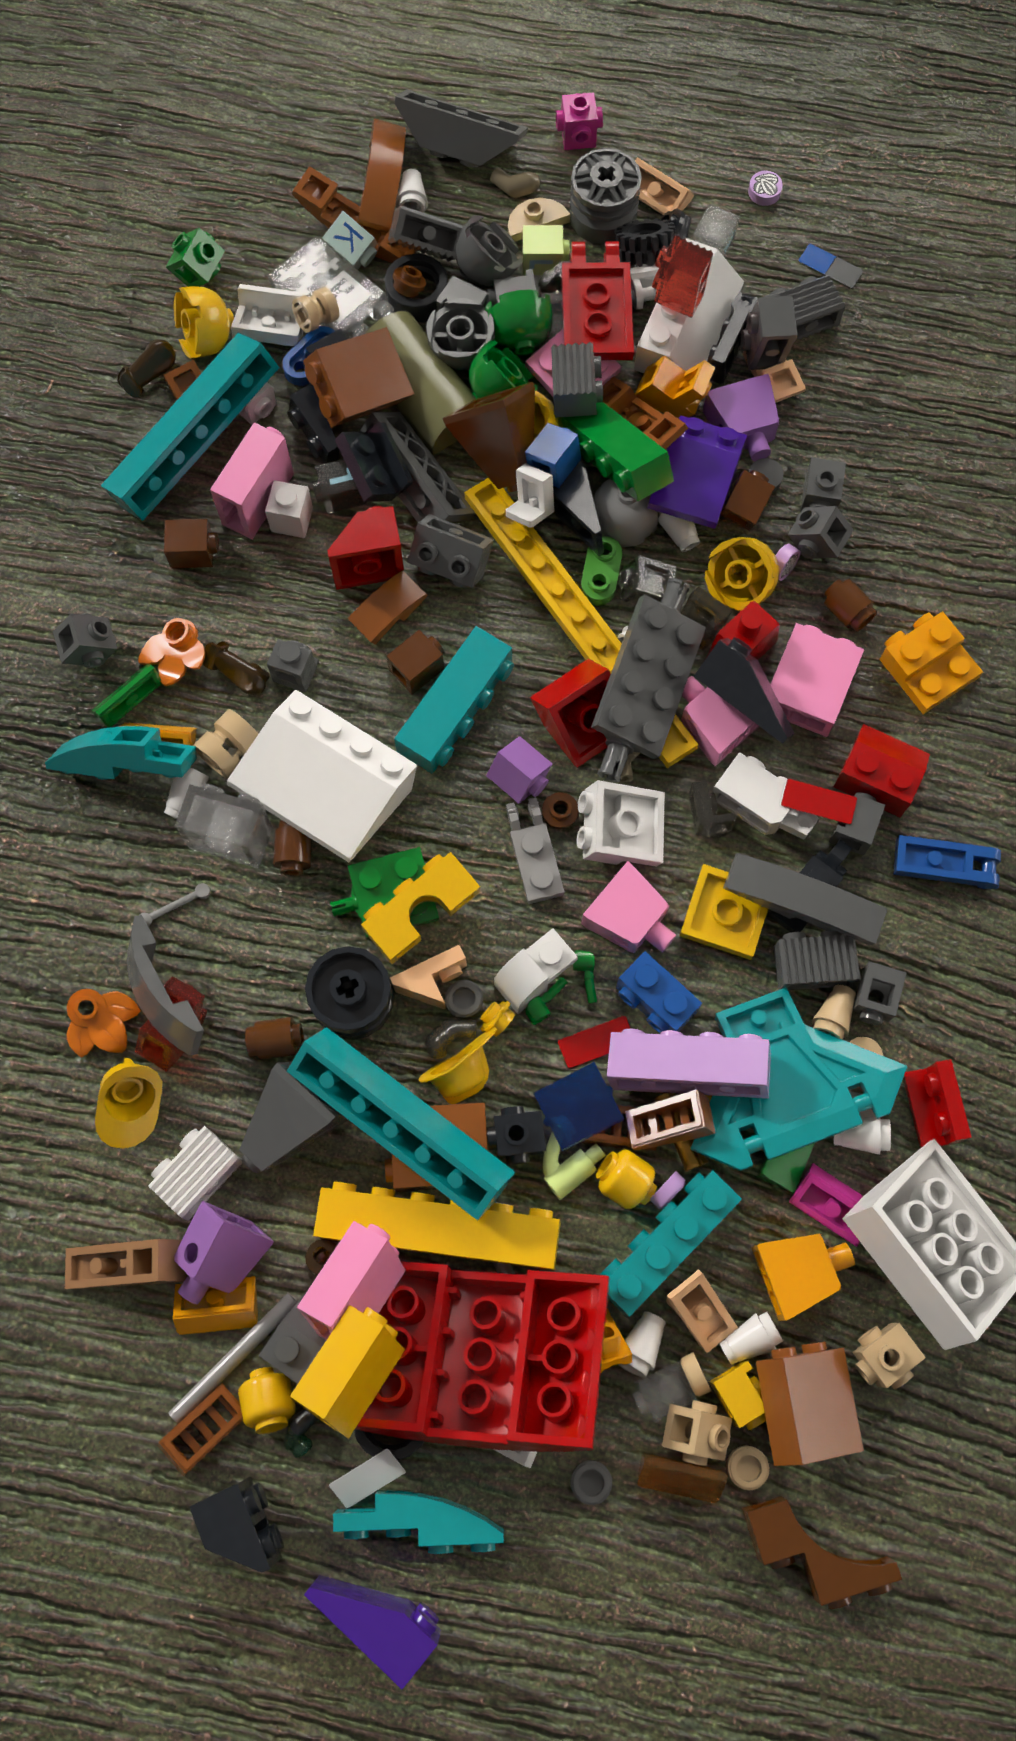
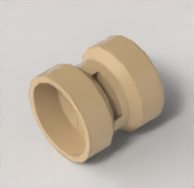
M327 287L313 291L310 297L304 295L294 299L292 302L294 317L300 328L306 333L318 329L320 323L329 324L339 318L340 312L337 300Z

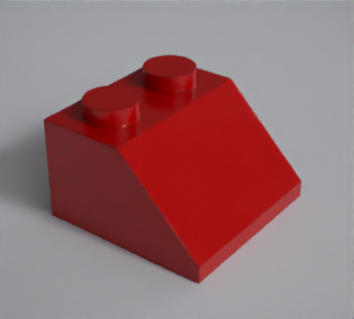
M374 506L366 511L357 512L327 550L336 590L388 581L402 570L404 571L401 544L393 506Z
M589 658L530 697L544 727L577 768L608 747L604 734L591 728L611 674L609 669Z
M863 724L833 787L852 796H855L858 792L869 794L875 797L877 802L885 804L884 811L901 818L912 803L923 779L930 754Z

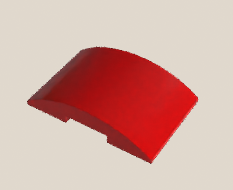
M401 1261L405 1272L378 1314L388 1321L386 1324L398 1332L395 1339L405 1351L356 1426V1430L416 1441L483 1449L532 1452L593 1450L610 1282L609 1276L527 1270V1275L451 1270L449 1265Z

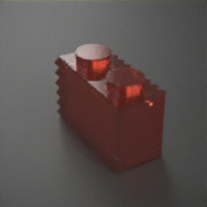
M679 236L674 237L669 247L663 246L655 265L659 269L652 284V288L657 290L654 302L692 318L705 293L713 257L712 250L707 251L705 247L700 248L699 244L693 245V242H687L686 238L681 240Z

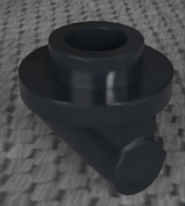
M674 209L673 211L666 212L660 221L669 220V223H674L676 250L680 251L685 238H688L691 218L680 209Z

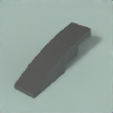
M740 853L735 854L723 887L727 891L789 919L797 917L825 931L832 932L836 930L869 946L876 944L888 910L885 907L815 878Z

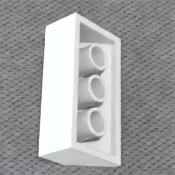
M685 238L638 342L634 370L644 373L649 365L663 356H666L685 371L704 360H708L712 346L718 345L721 328L725 319H729L731 315V303L738 293L741 292L744 284L743 279L718 249Z

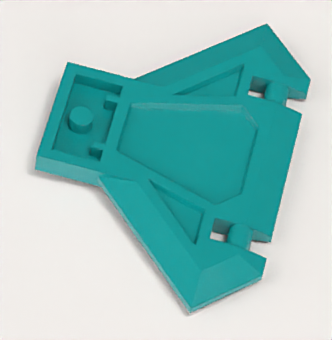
M786 987L715 1014V1021L723 1037L739 1038L743 1034H754L762 1037V1039H769L771 1049L769 1098L712 1095L710 1107L715 1134L694 1139L690 1150L742 1171L753 1167L750 1154L763 1150L767 1159L771 1160L863 1124L859 1114L862 1111L871 1108L877 1119L891 1113L907 1065L805 1025ZM860 1087L863 1094L852 1098L849 1091ZM753 1128L755 1135L743 1139L740 1132Z

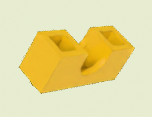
M452 852L448 853L445 857H442L441 854L433 857L424 865L423 870L425 873L418 879L413 881L411 878H408L393 891L396 896L385 905L381 902L375 904L363 915L366 919L361 924L364 932L391 964L395 963L421 941V935L410 922V915L418 904L426 901L436 902L451 917L480 893L479 884Z

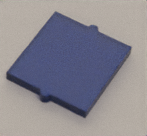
M595 1062L534 1092L546 1117L544 1124L547 1127H551L562 1151L624 1120L612 1096L613 1088L606 1085Z

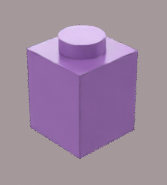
M519 736L497 753L486 776L517 803H521L528 796L536 797L543 791L549 782L545 777L552 763Z

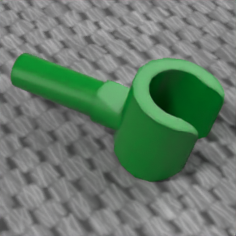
M576 950L575 954L578 959L573 963V971L585 972L584 982L588 1004L596 1003L597 997L594 984L595 957L590 951Z
M560 977L541 996H537L529 1002L525 1013L533 1025L539 1024L551 1015L546 1004L568 984L563 977Z

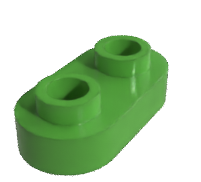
M602 536L603 548L609 550L610 554L598 556L588 547L581 581V591L591 604L596 606L605 605L614 598L622 560L621 545L617 540L608 536ZM601 580L605 585L598 587L593 582Z

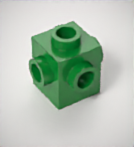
M200 228L187 234L182 232L173 242L172 249H174V252L166 268L187 287L201 286L217 275L221 268L219 261L225 250L216 243L212 235Z

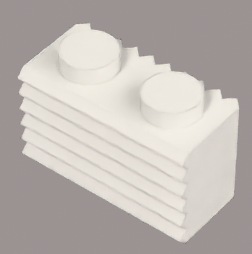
M205 1126L200 1131L193 1129L183 1138L179 1145L182 1150L172 1161L166 1158L154 1169L151 1174L154 1180L148 1185L178 1216L187 1221L196 1213L201 1202H207L216 1190L243 1163L224 1142Z

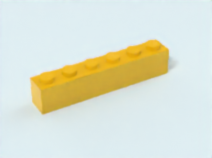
M333 1182L332 1189L321 1187L313 1233L314 1237L341 1241L353 1221L366 1228L369 1224H374L389 1234V1242L396 1249L555 1270L561 1221L560 1219L553 1218V1211L529 1208V1215L513 1213L514 1206L494 1203L477 1221L451 1199L450 1204L435 1203V1195L411 1192L410 1199L395 1197L396 1190L372 1187L371 1194L356 1192L357 1185L350 1183Z

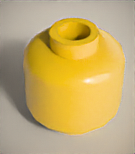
M627 1149L621 1150L618 1153L610 1152L602 1161L596 1173L601 1193L624 1209H632L640 1203L646 1205L657 1189V1185L653 1183L655 1179V1169L653 1166Z
M263 1367L252 1371L249 1374L250 1379L245 1381L238 1389L244 1424L249 1428L255 1429L257 1434H269L286 1428L288 1420L295 1414V1401L290 1397L293 1392L290 1378L283 1373H274L272 1367Z

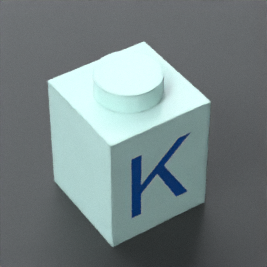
M344 211L341 212L322 237L330 248L356 270L361 265L366 267L377 253L375 246L378 243L375 238Z

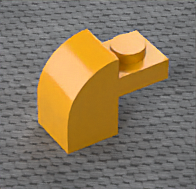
M663 356L646 368L635 395L654 409L663 413L668 411L675 417H680V415L685 417L693 416L697 411L700 401L711 389L712 383L710 379L715 367L704 360L685 371L666 356Z

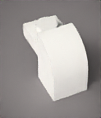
M552 928L526 950L523 948L510 959L495 976L494 986L506 1001L511 1003L510 1005L516 1013L519 1014L528 1006L533 998L545 993L548 984L575 963L578 957Z

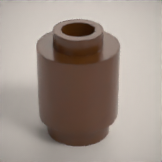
M840 579L835 581L824 594L827 597L824 605L847 628L852 627L856 632L867 626L877 614V611L873 608L874 602L851 579H847L844 582Z
M280 820L279 828L275 830L273 866L280 869V873L284 875H302L303 870L311 867L312 839L283 820Z
M293 1017L257 1021L254 1026L246 1027L245 1030L249 1057H258L260 1060L296 1055L299 1047L305 1041L302 1024H296Z

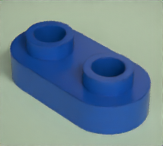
M319 326L318 329L308 332L284 356V375L290 383L298 386L310 384L305 371L296 372L298 369H304L303 360L305 359L306 347L335 332L334 329L327 326Z

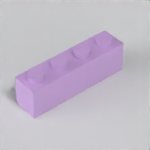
M624 1029L622 1033L611 1032L607 1079L612 1090L684 1094L698 1089L704 1095L769 1098L770 1041L754 1034H743L739 1038H728L714 1032H704L699 1036H685L681 1032L672 1030L663 1031L661 1034H645L638 1029Z

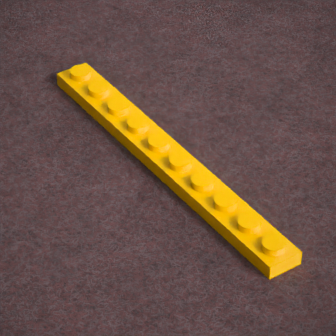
M487 478L465 491V500L585 660L589 658L609 669L611 674L622 643L534 527H527L506 517V509L515 502L505 489H498ZM676 714L659 757L666 768H669L697 750L698 743Z

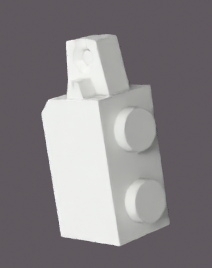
M740 752L716 783L710 797L764 835L774 834L781 828L797 837L805 839L819 819L816 815L782 806L781 802L788 779L782 776L776 777L766 770L760 760L752 756L746 757Z

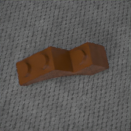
M782 1496L742 1508L757 1559L763 1565L770 1564L771 1569H778L795 1563L794 1556L799 1554L813 1599L821 1606L827 1604L828 1609L841 1608L853 1602L851 1598L853 1595L866 1591L868 1596L881 1595L893 1589L891 1583L902 1580L897 1562L887 1556L868 1560L850 1559L835 1555L821 1548L805 1533L796 1520L788 1500Z

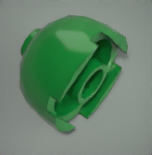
M516 290L500 295V303L495 304L493 307L490 301L486 305L485 311L488 312V317L489 312L493 317L495 341L498 342L496 345L503 349L507 347L515 352L516 355H528L533 353L535 348L543 344L549 337L553 327V309L548 294L545 293L544 299L539 297L538 290Z
M494 340L488 341L479 350L469 370L470 385L476 399L529 383L528 380L532 377L529 369L512 350L505 347L500 351L494 347L498 343Z

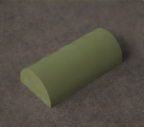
M406 311L394 312L378 320L366 333L385 327L388 328L414 392V395L396 405V407L431 454L435 455L458 441L445 426L442 418L475 400L476 397L457 372L433 353L428 345L426 332L413 315Z

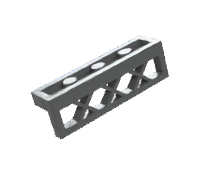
M372 412L359 432H368L378 422H385L413 479V483L398 496L415 520L420 522L429 514L451 523L471 520L475 515L474 510L401 412ZM450 503H452L457 509H453Z

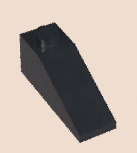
M580 460L560 488L553 486V513L591 550L600 556L604 553L601 528L588 481L589 473L585 464Z
M736 637L732 640L729 638L720 639L694 677L782 744L789 741L795 733L759 661L750 654L752 648Z

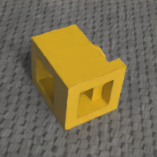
M741 1361L708 1382L726 1413L732 1418L733 1425L738 1428L746 1425L748 1430H752L764 1423L766 1417L760 1383L755 1376L751 1378L747 1376L746 1372L753 1369L749 1361Z

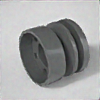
M596 149L581 156L573 166L569 213L571 214L570 222L572 228L581 238L591 243L605 245V242L615 241V230H617V227L623 226L624 223L632 224V221L637 220L642 176L639 165L631 156L616 149Z

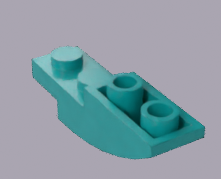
M120 726L87 732L69 740L57 749L45 762L46 769L62 771L65 774L95 776L102 780L115 779L123 769H128L131 772L162 774L168 778H182L197 760L196 746L161 741L160 728Z
M378 1490L375 1493V1508L337 1509L333 1513V1532L344 1531V1539L368 1538L369 1530H386V1537L411 1536V1529L418 1528V1546H428V1553L430 1554L454 1552L453 1545H470L471 1552H490L496 1550L495 1543H504L503 1528L486 1516L467 1506L425 1493L403 1490Z

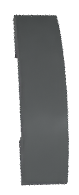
M135 916L127 952V971L133 994L145 1016L161 1035L190 1056L196 1055L199 1051L204 1029L188 1000L175 1004L172 1003L152 965L157 942L143 916Z

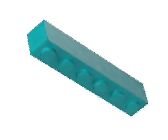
M237 333L101 484V487L121 508L143 521L280 368L262 343Z
M327 1027L304 1041L286 1071L477 1221L496 1202L515 1174V1171Z

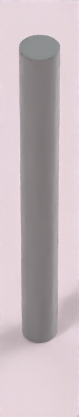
M288 1292L168 1412L171 1418L176 1423H180L281 1323L297 1303V1300Z

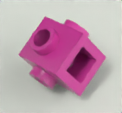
M594 92L562 95L561 110H556L557 132L562 131L564 150L596 148L597 128H603L602 107H596Z

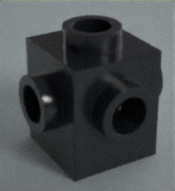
M524 1106L500 1109L501 1115L493 1117V1126L486 1127L489 1151L496 1150L497 1158H506L507 1165L529 1163L530 1155L544 1154L546 1151L541 1111L524 1113ZM516 1130L520 1132L522 1139L520 1141H513L509 1137L508 1132Z

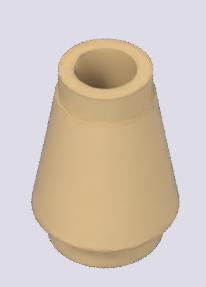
M835 985L833 991L813 1018V1028L842 1040L848 1037L856 996L855 991L844 985Z

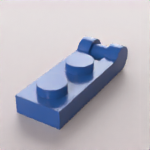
M899 835L896 839L893 875L975 885L981 889L999 888L1000 875L996 874V866L1001 862V850L993 847ZM973 860L981 863V871L973 870Z

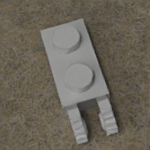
M536 797L528 799L527 805L534 825L532 827L521 829L517 807H515L514 802L506 804L511 827L510 838L528 904L561 897L565 893L546 823L543 824L542 814Z

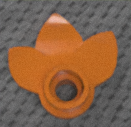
M175 618L164 626L161 634L152 636L146 642L139 655L138 662L142 665H158L161 683L164 686H169L180 681L185 675L187 668L200 669L205 658V648L198 640L196 626L189 620Z
M92 989L78 990L71 995L66 1007L67 1015L71 1020L66 1034L68 1044L80 1057L87 1055L94 1045L107 1052L122 1053L127 1047V1033L123 1022L134 1018L141 1010L133 999L118 991L101 995ZM88 1000L93 1003L94 1010L90 1015H82L79 1012L81 1002Z

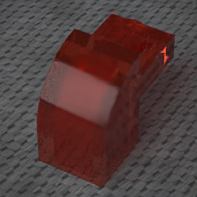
M172 976L163 985L172 1003L175 1004L188 1000L202 1026L207 1014V1010L202 1008L205 995L198 992L191 985L185 984ZM149 1020L139 1029L135 1053L167 1072L184 1054L183 1051L161 1035Z

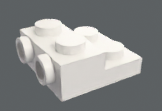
M600 780L587 787L580 794L578 800V810L580 813H584V826L578 831L577 847L583 849V859L615 865L622 861L656 867L662 864L665 792Z

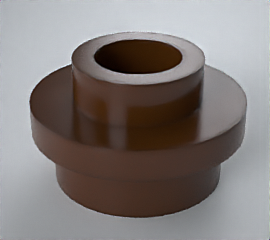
M406 265L394 270L392 276L394 280L393 287L398 293L413 298L417 297L419 292L424 290L426 281L417 268Z
M554 793L548 796L543 803V819L553 828H568L578 818V803L567 793ZM564 805L567 808V812L565 814H557L554 811V807Z

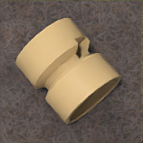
M228 709L214 723V732L207 731L193 745L196 746V753L214 771L226 779L241 761L240 757L245 755L258 736L256 730L231 709ZM224 742L230 747L228 750L222 747Z

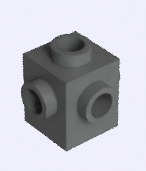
M837 506L806 507L797 516L796 522L788 536L797 546V549L800 550V554L805 558H838L852 534L853 528Z
M71 613L53 631L62 664L84 665L86 668H96L103 665L117 650L116 639L112 632L109 618L92 616L88 613Z

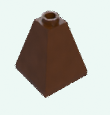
M533 382L475 399L442 418L448 430L498 489L507 487L509 493L517 491L516 469L525 463L527 464L525 451L534 441L535 387Z

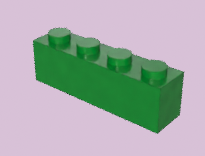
M604 402L596 403L597 415L561 417L563 428H568L573 433L578 434L583 460L586 463L591 462L596 466L603 477H609L614 481L621 492H627L635 500L640 501L674 482L668 451Z

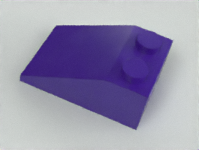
M680 415L679 419L686 423L688 429L667 448L674 482L651 494L647 509L715 529L736 474L747 435L729 427L722 428L705 423L699 418H688Z
M322 1575L317 1577L304 1594L401 1690L438 1645L441 1629L436 1624L439 1622V1618L422 1602L416 1606L409 1599Z

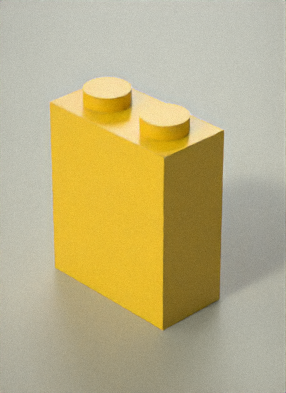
M351 1305L348 1306L290 1395L292 1399L312 1415L348 1439L405 1351L395 1339L398 1332L386 1324L388 1321L369 1307H366L362 1313Z

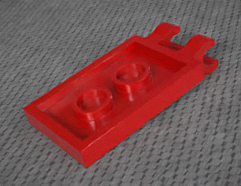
M619 241L605 242L604 262L586 263L585 242H571L572 253H570V263H562L561 269L564 346L568 343L580 345L582 342L584 344L591 342L593 344L594 356H601V360H633L634 341L630 262H620Z

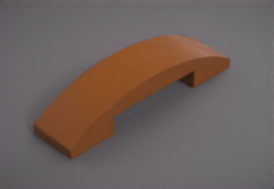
M376 118L373 120L365 184L357 221L360 225L388 232L391 228L404 156L405 127Z
M309 166L292 191V195L327 228L331 227L342 211L356 222L358 221L360 206L339 194L336 182ZM360 225L378 243L375 246L377 250L375 257L393 263L396 259L405 255L416 254L414 248L409 250L408 246L403 248L401 244L396 246L395 242L390 244L388 241L390 230L384 232Z
M615 376L603 385V402L665 450L688 429L686 423L668 411L662 414L639 399L630 386Z

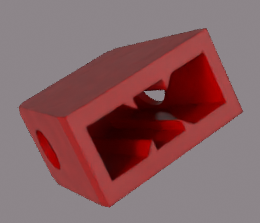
M752 601L718 632L708 655L720 639L729 638L732 640L736 637L752 648L750 654L758 660L777 643L780 624L758 603Z

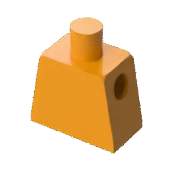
M821 1234L765 1242L751 1247L778 1321L791 1319L841 1290V1284L836 1272L855 1266L854 1256L846 1242L827 1249Z

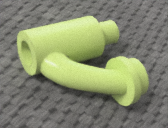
M561 1115L558 1119L554 1117L551 1120L554 1128L546 1145L542 1163L545 1176L543 1179L559 1200L563 1199L597 1171L595 1164L606 1156L602 1149L595 1144L585 1153L579 1149L563 1163L559 1164L558 1159L563 1140L565 1139L570 1143L573 1141L572 1137L577 1134L574 1126L564 1115Z

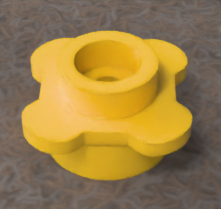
M502 1001L500 1004L493 1002L482 1014L480 1019L484 1023L479 1030L487 1033L491 1028L495 1027L497 1031L494 1036L500 1035L515 1016V1013L509 1009L511 1003L509 1001Z

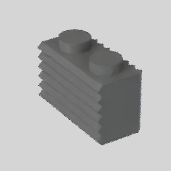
M400 206L395 209L388 241L390 244L395 242L396 246L401 244L403 248L408 246L409 250L414 248L416 252L421 251L422 254L427 252L428 256L433 255L434 258L440 257L441 260L446 259L449 262L457 259L456 244L464 226Z
M830 275L818 279L814 276L808 277L796 287L787 290L782 287L771 293L780 296H793L797 327L795 341L814 333H819L821 330L831 329L833 326H838L841 322L845 302H842V297L839 296V291H836V286L830 280Z
M582 342L580 345L568 343L566 346L554 344L551 347L555 418L597 415L596 403L603 402L602 380L595 381V378H602L601 356H594L593 344L591 342L587 344Z
M836 930L832 932L823 931L819 937L810 938L806 937L804 932L787 933L783 935V939L777 941L773 948L778 990L785 987L789 991L831 988L835 985L855 986L861 979L855 939Z

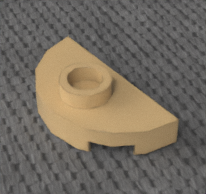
M529 199L517 205L510 214L508 234L516 242L523 239V225H563L570 222L571 214L562 204L552 199Z

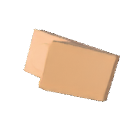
M457 945L390 977L392 986L396 993L446 1009L445 1002L435 982L441 979L445 983L459 977L463 973L462 969L467 967L466 957L460 945Z
M697 1270L667 1295V1304L683 1320L699 1346L706 1353L710 1352L738 1328L700 1270Z

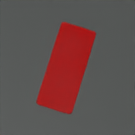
M788 779L781 805L851 824L857 797Z
M626 1016L615 1018L558 1040V1045L567 1067L572 1068L609 1054L611 1032L622 1033L624 1029H631Z

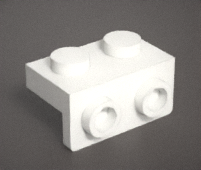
M245 284L239 285L237 290L239 306L231 326L232 338L237 333H241L259 342L283 346H295L301 340L304 331L300 328L294 317L292 302L294 299L304 296L303 292Z

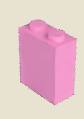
M253 423L210 489L222 525L250 539L254 538L267 517L265 510L273 481L289 483L294 475L285 437L273 427L265 428Z
M796 623L770 684L788 721L828 737L837 719L864 649L857 647L854 642L848 639H837L826 635L815 626H803Z
M353 1221L297 1306L298 1310L321 1338L328 1339L349 1305L362 1313L366 1307L379 1313L404 1274L405 1268L398 1258L399 1251L390 1244L389 1234L380 1227L369 1224L366 1228Z

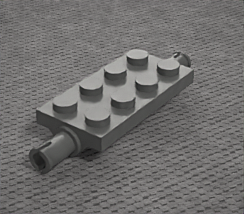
M671 578L667 581V587L661 603L645 594L638 599L591 726V728L603 733L606 738L608 748L597 774L601 778H604L605 774H607L605 779L607 781L620 782L629 754L638 752L655 759L660 757L706 629V627L680 613L685 597L690 589L686 582L680 588L683 580Z

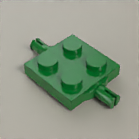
M416 847L348 865L352 881V897L334 902L331 901L330 905L333 916L336 917L356 911L362 923L366 921L363 915L371 907L379 902L383 905L387 904L396 896L393 891L408 878L415 881L425 873L423 870L425 863L421 848ZM432 901L418 904L410 915V922L413 927L439 920L436 904Z

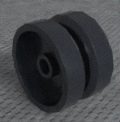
M351 946L332 949L318 958L308 972L305 985L307 1004L323 1029L327 1027L340 1038L355 1040L369 1037L381 1029L390 1017L394 1003V993L388 971L380 959L366 949ZM350 990H354L355 996L347 998L345 994Z

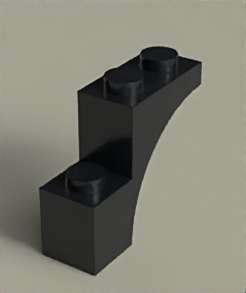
M340 328L306 347L305 359L316 349L347 340L348 338ZM309 384L290 395L289 411H287L292 425L297 430L302 429L308 438L306 442L315 458L320 457L325 465L329 466L338 460L339 448L335 442L336 438L328 419L323 416L320 410L319 398L312 384Z

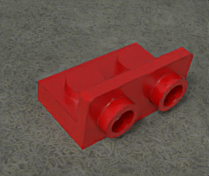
M952 1059L935 1062L925 1069L905 1072L903 1081L920 1148L933 1139L940 1146H946L972 1138Z

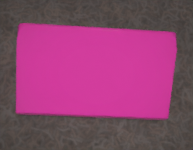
M812 1163L790 1198L789 1203L857 1247L860 1243L842 1218L857 1204L863 1195Z

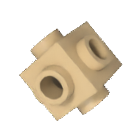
M890 1323L882 1330L878 1326L871 1328L858 1339L861 1346L853 1351V1354L859 1361L855 1364V1367L869 1385L875 1383L878 1387L882 1388L892 1386L894 1390L907 1383L914 1376L910 1370L926 1358L900 1323ZM885 1353L887 1354V1361H886V1363H885V1361H884V1354H885Z
M693 1400L691 1408L669 1404L662 1447L683 1452V1461L707 1466L708 1458L725 1461L731 1437L732 1418L716 1414L717 1405Z

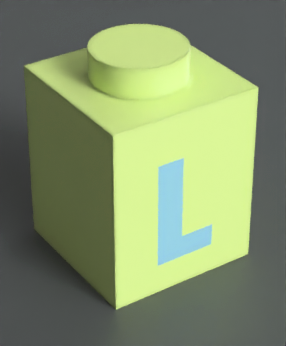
M523 225V275H526V270L533 269L534 275H561L563 261H569L570 253L569 240H563V225Z

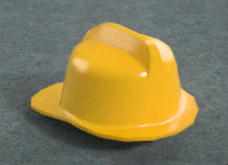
M493 1027L487 1033L484 1032L456 1055L427 1070L420 1076L419 1082L431 1081L450 1104L459 1103L477 1094L486 1084L490 1070L483 1045L495 1034L497 1029Z
M124 1058L123 1063L110 1068L104 1074L100 1083L95 1115V1129L101 1141L110 1147L124 1149L134 1147L145 1141L154 1131L158 1120L162 1095V1080L155 1070L148 1066L134 1063L130 1058Z

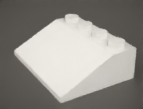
M295 690L273 712L228 778L227 785L342 859L350 862L411 792L417 764Z
M935 1139L926 1143L866 1193L842 1218L944 1350L976 1342L1016 1292L1015 1240Z

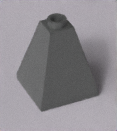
M277 1062L272 1068L239 1149L244 1154L241 1157L242 1162L255 1173L274 1168L348 1121L342 1114L286 1072L292 1062Z

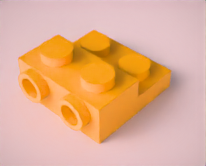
M943 611L936 616H933L930 612L924 614L913 624L914 630L906 635L902 630L893 634L884 643L886 648L879 659L922 714H925L980 678L983 673L982 669L961 645L965 638Z

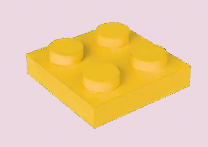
M703 864L679 936L751 960L754 956L768 909L723 889L729 872Z

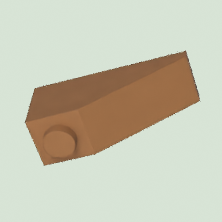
M153 1239L66 1248L65 1289L184 1282L188 1274L174 1261V1255L182 1240Z

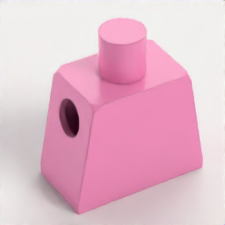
M693 676L687 679L682 697L689 704L683 711L681 722L696 740L709 761L716 766L753 733L759 725L710 688H705Z
M628 861L582 916L581 924L585 928L632 953H635L645 940L663 953L676 937L674 932L661 923V920L667 914L668 903Z

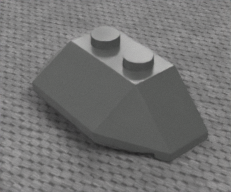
M408 89L395 96V105L420 147L430 150V154L436 157L447 158L450 156L460 159V163L467 167L483 165L517 143L528 131L526 126L422 95Z

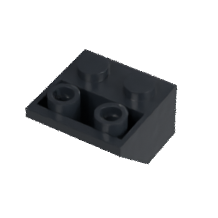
M251 1477L189 1507L205 1550L261 1573L269 1570L282 1558L280 1549L284 1548L281 1533L275 1523L269 1525L264 1512V1508L268 1507L265 1492L259 1482L253 1483Z

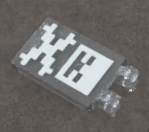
M316 235L268 275L270 285L275 289L303 292L308 297L312 296L313 291L327 287L335 296L340 313L338 320L329 324L323 322L320 323V326H327L335 331L341 328L348 339L363 335L369 330L368 326L363 323L369 316L377 322L394 311L392 305L386 301L385 292Z

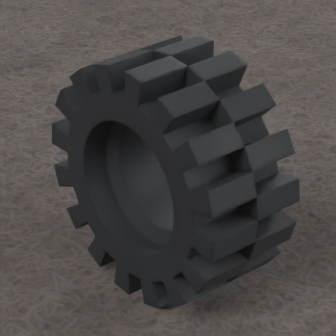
M657 218L653 221H649V219H644L641 222L634 220L632 224L624 223L623 226H619L615 230V241H619L620 262H630V266L636 264V267H642L643 264L653 266L656 262L662 264L664 260L669 261L672 257L676 256L675 225L673 222L669 223V220L660 221Z

